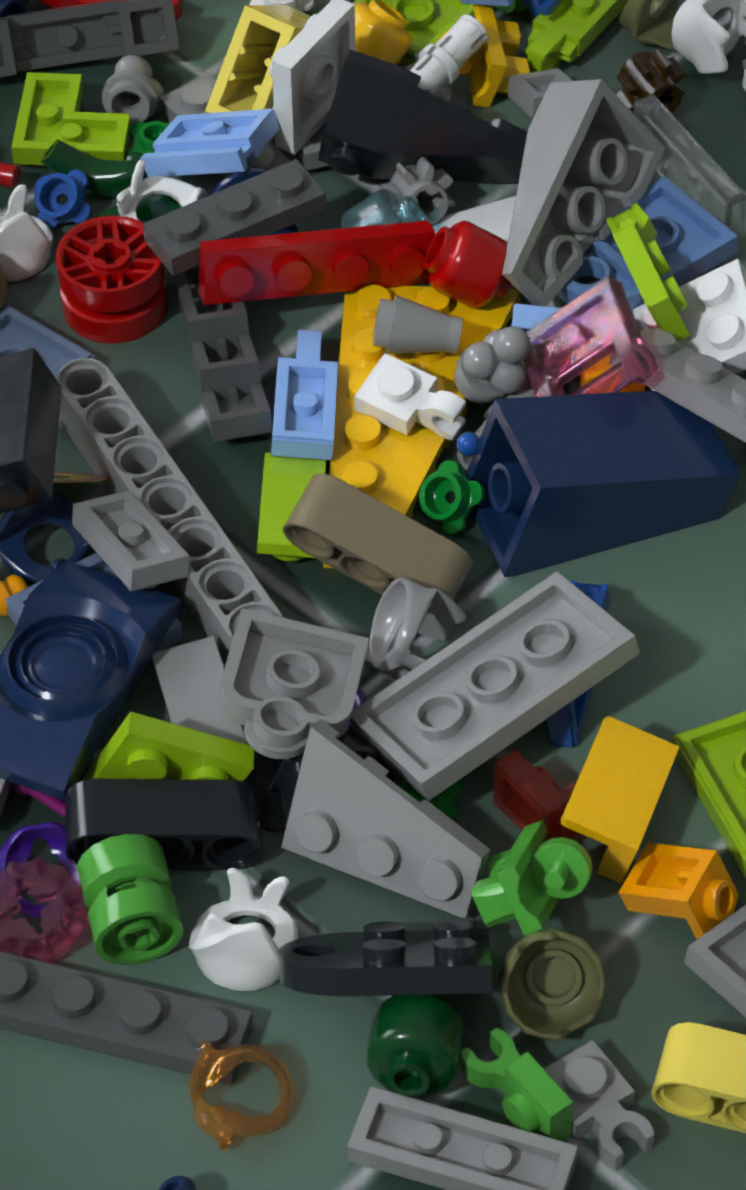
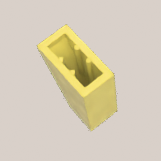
M245 5L205 112L218 113L272 109L274 100L270 64L273 56L280 47L287 46L303 30L311 16L287 5Z

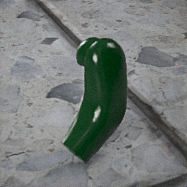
M58 139L47 149L40 162L52 173H64L67 175L73 169H78L85 173L89 179V184L85 189L86 196L117 198L121 191L131 187L135 166L143 154L138 152L129 153L124 161L103 160L90 156ZM144 170L143 180L146 179V178H148L147 173H146L145 170Z

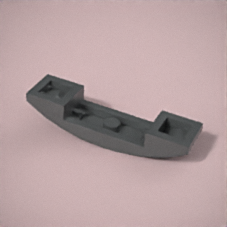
M108 0L0 17V77L17 75V72L131 54L142 56L180 50L172 0Z

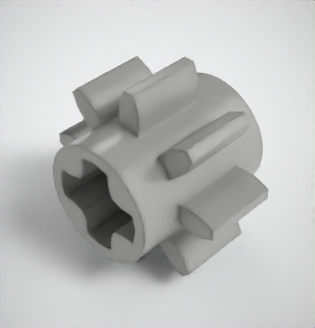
M421 157L417 165L404 166L401 163H397V171L392 176L390 183H384L381 186L385 193L393 199L384 210L394 222L402 219L404 223L428 220L432 225L443 218L448 208L456 205L451 196L444 191V189L452 184V178L443 168L434 172V166L425 157Z

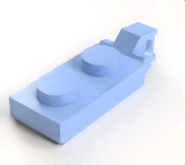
M298 330L296 359L278 357L271 456L332 460L338 362L320 361L322 332Z

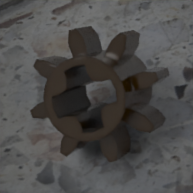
M656 49L653 53L648 51L639 52L626 60L620 70V74L617 75V79L624 88L616 95L632 112L635 111L642 121H646L648 117L654 119L663 118L675 111L681 103L685 91L678 82L687 74L674 57L667 59L660 49Z

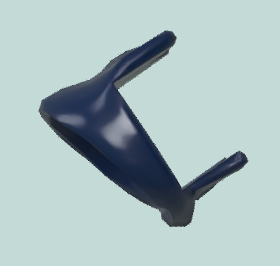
M54 486L51 500L6 511L0 521V557L2 563L11 574L22 577L25 583L30 586L45 579L51 571L64 561L77 563L92 555L94 549L72 525L73 504L58 494ZM52 524L62 527L71 535L74 540L75 549L68 560L58 558L53 560L50 566L37 563L29 557L24 547V540L33 528Z

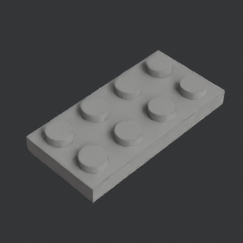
M556 571L354 709L350 722L356 734L362 736L385 762L424 799L430 801L640 654L633 633Z

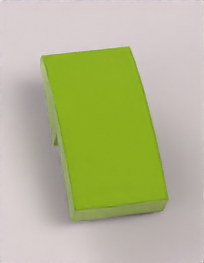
M265 452L257 554H269L284 561H297L305 557L314 558L294 546L283 533V526L311 478L315 474H325L326 460L271 456V453Z

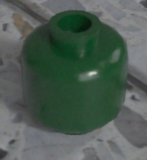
M393 995L382 1002L374 1015L367 1046V1066L373 1078L387 1090L407 1097L420 1098L431 1096L447 1088L458 1072L463 1044L464 1025L458 1011L438 995Z

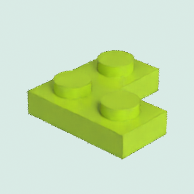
M27 72L11 146L13 164L45 166L40 161L47 149L58 139L95 158L124 161L127 157L130 143V114L80 112L84 92L82 74Z

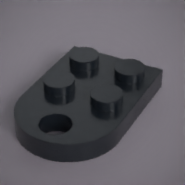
M465 920L440 921L433 925V930L405 931V925L402 923L380 921L364 925L363 932H339L303 937L288 942L279 949V979L281 984L289 989L324 996L493 993L488 929L475 930V924Z

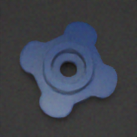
M73 169L67 175L64 173H52L42 176L37 180L34 187L35 204L40 211L37 218H41L51 231L56 230L60 224L74 222L78 225L90 219L92 208L86 203L85 189L89 184L87 175L78 169ZM66 195L67 202L64 205H60L59 198Z

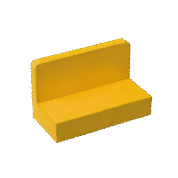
M610 716L605 717L602 721L562 815L561 824L568 829L607 845L596 873L621 884L640 847L680 746Z

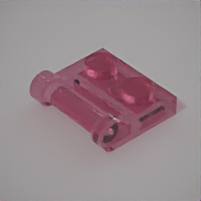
M609 277L604 278L526 332L530 339V351L526 358L523 359L536 397L565 395L562 388L563 385L615 350L620 362L571 395L617 393L633 382L642 384L658 373L657 361L652 352L644 345L622 283Z

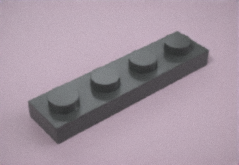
M0 952V1029L233 1084L253 1028L252 1011Z

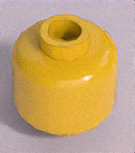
M372 0L370 4L364 2L354 3L356 52L398 65L412 42L411 36L406 29L409 23L407 18L381 0Z

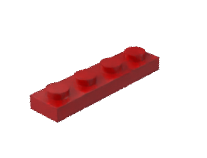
M427 220L200 241L199 296L204 305L356 291L367 285H380L386 288L428 284L429 271L424 268L423 262L427 248L435 236V230Z

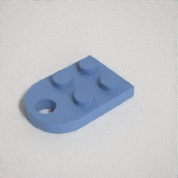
M665 176L648 185L644 196L637 204L650 218L657 231L654 239L671 268L670 272L662 276L663 280L674 276L680 287L738 253V235ZM612 232L605 240L594 241L583 254V265L557 293L565 303L576 310L627 315L633 313L632 309L645 303L613 238ZM586 276L600 279L593 284L575 282V280Z

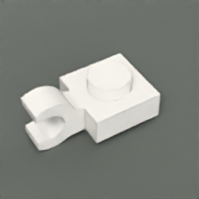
M386 353L381 357L354 396L355 411L363 415L372 416L380 423L405 435H408L417 422L429 428L440 437L453 441L465 424V418L459 416L466 406L464 399L448 391L437 392V377Z

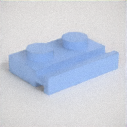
M273 109L177 115L152 144L155 152L144 153L141 160L146 162L145 171L148 177L156 175L167 177L245 172L248 168L247 162L256 159L263 153L264 147L280 127Z

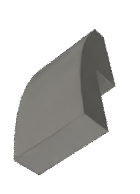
M214 636L161 650L153 654V662L171 723L247 745L242 726L227 718L218 704L224 667Z

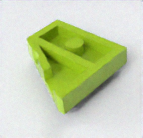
M130 711L82 778V781L87 779L244 781L254 769V749L250 745Z

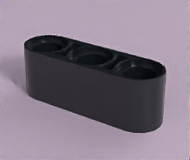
M83 780L72 785L67 790L65 796L66 856L73 864L77 865L81 855L86 850L106 838L123 834H142L154 838L163 847L168 870L243 869L255 864L263 854L260 794L253 785L237 780Z

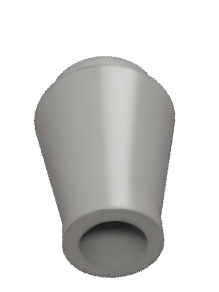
M395 295L394 300L380 298L375 318L372 346L386 348V354L457 353L463 318L449 316L398 295Z

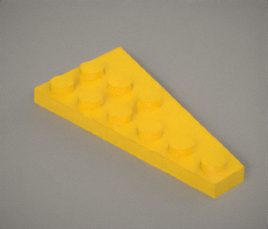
M367 285L356 291H345L336 391L334 446L332 460H330L329 475L345 481L412 519L413 507L419 498L422 483L431 473L436 472V462L444 447H449L452 441L440 437L429 428L417 422L408 435H405L380 423L372 416L363 415L354 410L355 394L384 353H386V348L372 346L374 324L380 298L394 300L395 295H398L449 316L463 318L457 353L425 352L388 355L437 377V392L448 391L464 399L466 406L459 414V416L464 417L471 401L463 397L456 387L454 381L456 362L470 345L483 342L488 333L506 327L509 319L513 317L514 303L521 304V292L517 289H509L502 298L493 297L485 306L475 309L437 292L432 286L384 288L380 285ZM323 563V568H332L329 565Z

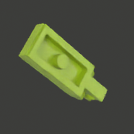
M560 0L559 6L550 15L539 14L533 20L532 32L528 37V47L525 52L528 54L527 61L530 72L558 68L561 59L569 63L574 61L576 56L579 57L624 9L628 0Z
M637 203L613 218L611 216L607 218L606 221L612 231L613 238L658 328L671 333L677 342L690 336L680 315L681 312L690 307L674 276L666 280L662 278L663 275L671 271V268L654 239L657 231L650 218Z

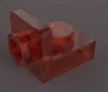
M516 749L495 763L493 804L519 829L523 830L525 826L543 820L548 830L546 841L560 837L576 840L582 836V834L568 829L561 824L562 815L577 780L559 791L555 780L544 768L534 767Z

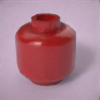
M469 221L458 222L451 228L442 227L431 240L424 257L423 266L429 271L430 285L437 292L474 309L485 306L493 297L502 298L512 285L502 275L508 243L503 238Z

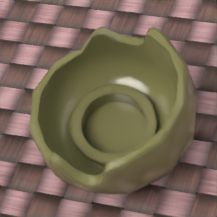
M554 928L531 933L518 941L507 953L498 978L503 1009L525 1034L550 1041H561L568 1034L592 1022L601 1007V1000L604 997L607 984L601 957L579 934Z

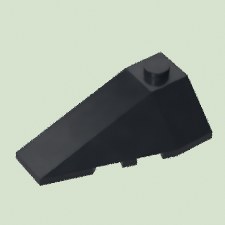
M350 49L348 50L323 131L318 161L327 163L333 170L344 175L354 176L360 174L369 178L391 179L397 171V163H401L404 166L417 165L419 159L425 157L434 166V172L443 168L453 181L519 182L527 137L525 130L503 119H490L485 122L474 116L466 108L468 101L451 92L443 100L418 87L421 76L404 67Z

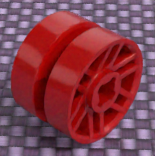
M123 216L97 217L76 225L63 236L56 250V264L63 316L68 326L75 333L91 341L116 344L139 339L160 325L168 309L165 266L144 241L143 222Z

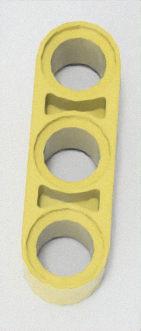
M691 1022L678 1023L672 1026L666 1037L651 1095L653 1101L660 1108L673 1115L746 1133V1035Z

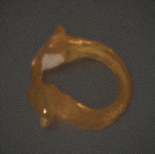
M208 1040L201 1041L200 1054L189 1078V1093L193 1103V1115L197 1126L216 1140L221 1151H226L234 1138L261 1136L275 1131L288 1117L293 1101L294 1081L287 1067L274 1053L260 1045H238L216 1050ZM252 1061L267 1066L275 1074L279 1084L280 1097L276 1107L270 1114L263 1117H249L235 1111H226L221 1105H208L204 1102V1091L212 1088L218 1083L219 1079L225 1077L238 1064Z

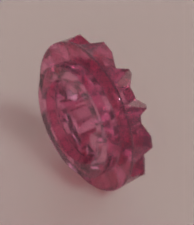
M40 857L35 858L33 861L21 863L9 861L6 869L0 872V952L51 963L69 952L79 940L86 923L87 906L84 902L81 886L65 866L59 867L44 861ZM26 889L28 895L32 894L33 899L37 903L46 900L49 902L48 906L40 910L42 918L40 925L43 933L37 935L34 926H29L25 918L12 919V915L21 910L19 899L22 897L19 891Z

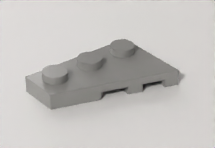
M320 719L311 725L281 848L466 919L475 910L476 904L471 890L476 882L484 877L491 849L426 799L417 801L386 777L389 773L386 768L370 756L365 760L337 739L340 733L325 721Z

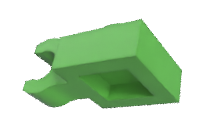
M495 1028L490 1032V1048L499 1057L494 1061L485 1062L478 1059L468 1047L461 1051V1070L470 1083L481 1088H497L504 1092L502 1108L514 1128L563 1142L571 1138L573 1101L528 1051L520 1056L515 1049L512 1038L505 1031Z

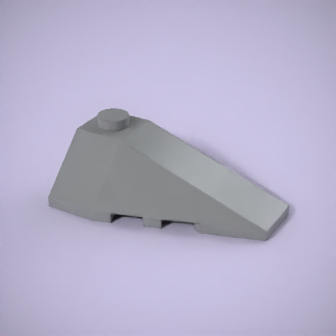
M602 79L550 83L527 132L502 275L536 306H547L583 265V254L594 241L605 240L612 231L606 219L610 216L613 218L618 215L624 208L632 207L633 204L638 203L644 196L665 150V147Z

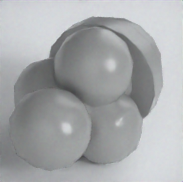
M131 54L123 56L115 65L114 74L107 79L102 89V104L107 113L130 114L131 126L136 123L145 122L153 115L155 109L160 106L159 97L164 95L161 84L152 78L150 63L142 57Z
M510 326L494 330L487 334L483 342L474 343L466 348L456 362L454 376L456 387L462 396L476 404H487L488 402H494L495 399H502L506 394L520 390L526 381V369L521 361L526 358L530 351L528 335L521 328Z

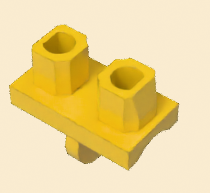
M474 4L475 18L486 29L484 34L488 35L489 39L464 63L459 71L460 74L467 75L473 105L489 108L496 93L508 94L509 76L530 73L526 58L514 57L520 45L521 37L518 23L496 19L492 5Z

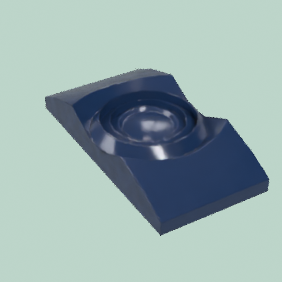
M64 561L51 571L29 594L14 633L0 654V778L65 801L67 790L77 783L182 608L181 598L150 588L130 591L117 577L69 561Z

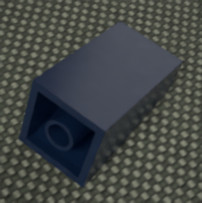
M656 391L495 399L477 444V451L471 459L465 476L471 481L481 482L484 487V500L481 505L474 506L472 513L504 577L720 519L741 474L738 471L735 460L729 455L712 423Z

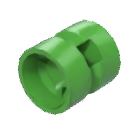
M142 834L113 836L92 845L81 855L77 863L78 876L85 905L89 908L88 917L96 953L104 961L117 965L140 964L157 959L178 945L183 936L182 921L175 894L170 890L171 880L163 847L154 838Z

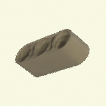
M315 474L311 478L283 526L284 535L294 546L383 595L392 581L403 576L424 587L439 588L454 600L473 566V560L470 555L453 541L345 481L328 474Z

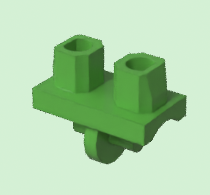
M543 820L525 826L510 850L492 856L488 863L490 877L477 881L471 890L472 897L484 924L487 927L517 919L523 935L543 930L559 899L576 896L588 884L593 867L591 858L585 848L576 841L563 837L552 838L546 841L548 830Z

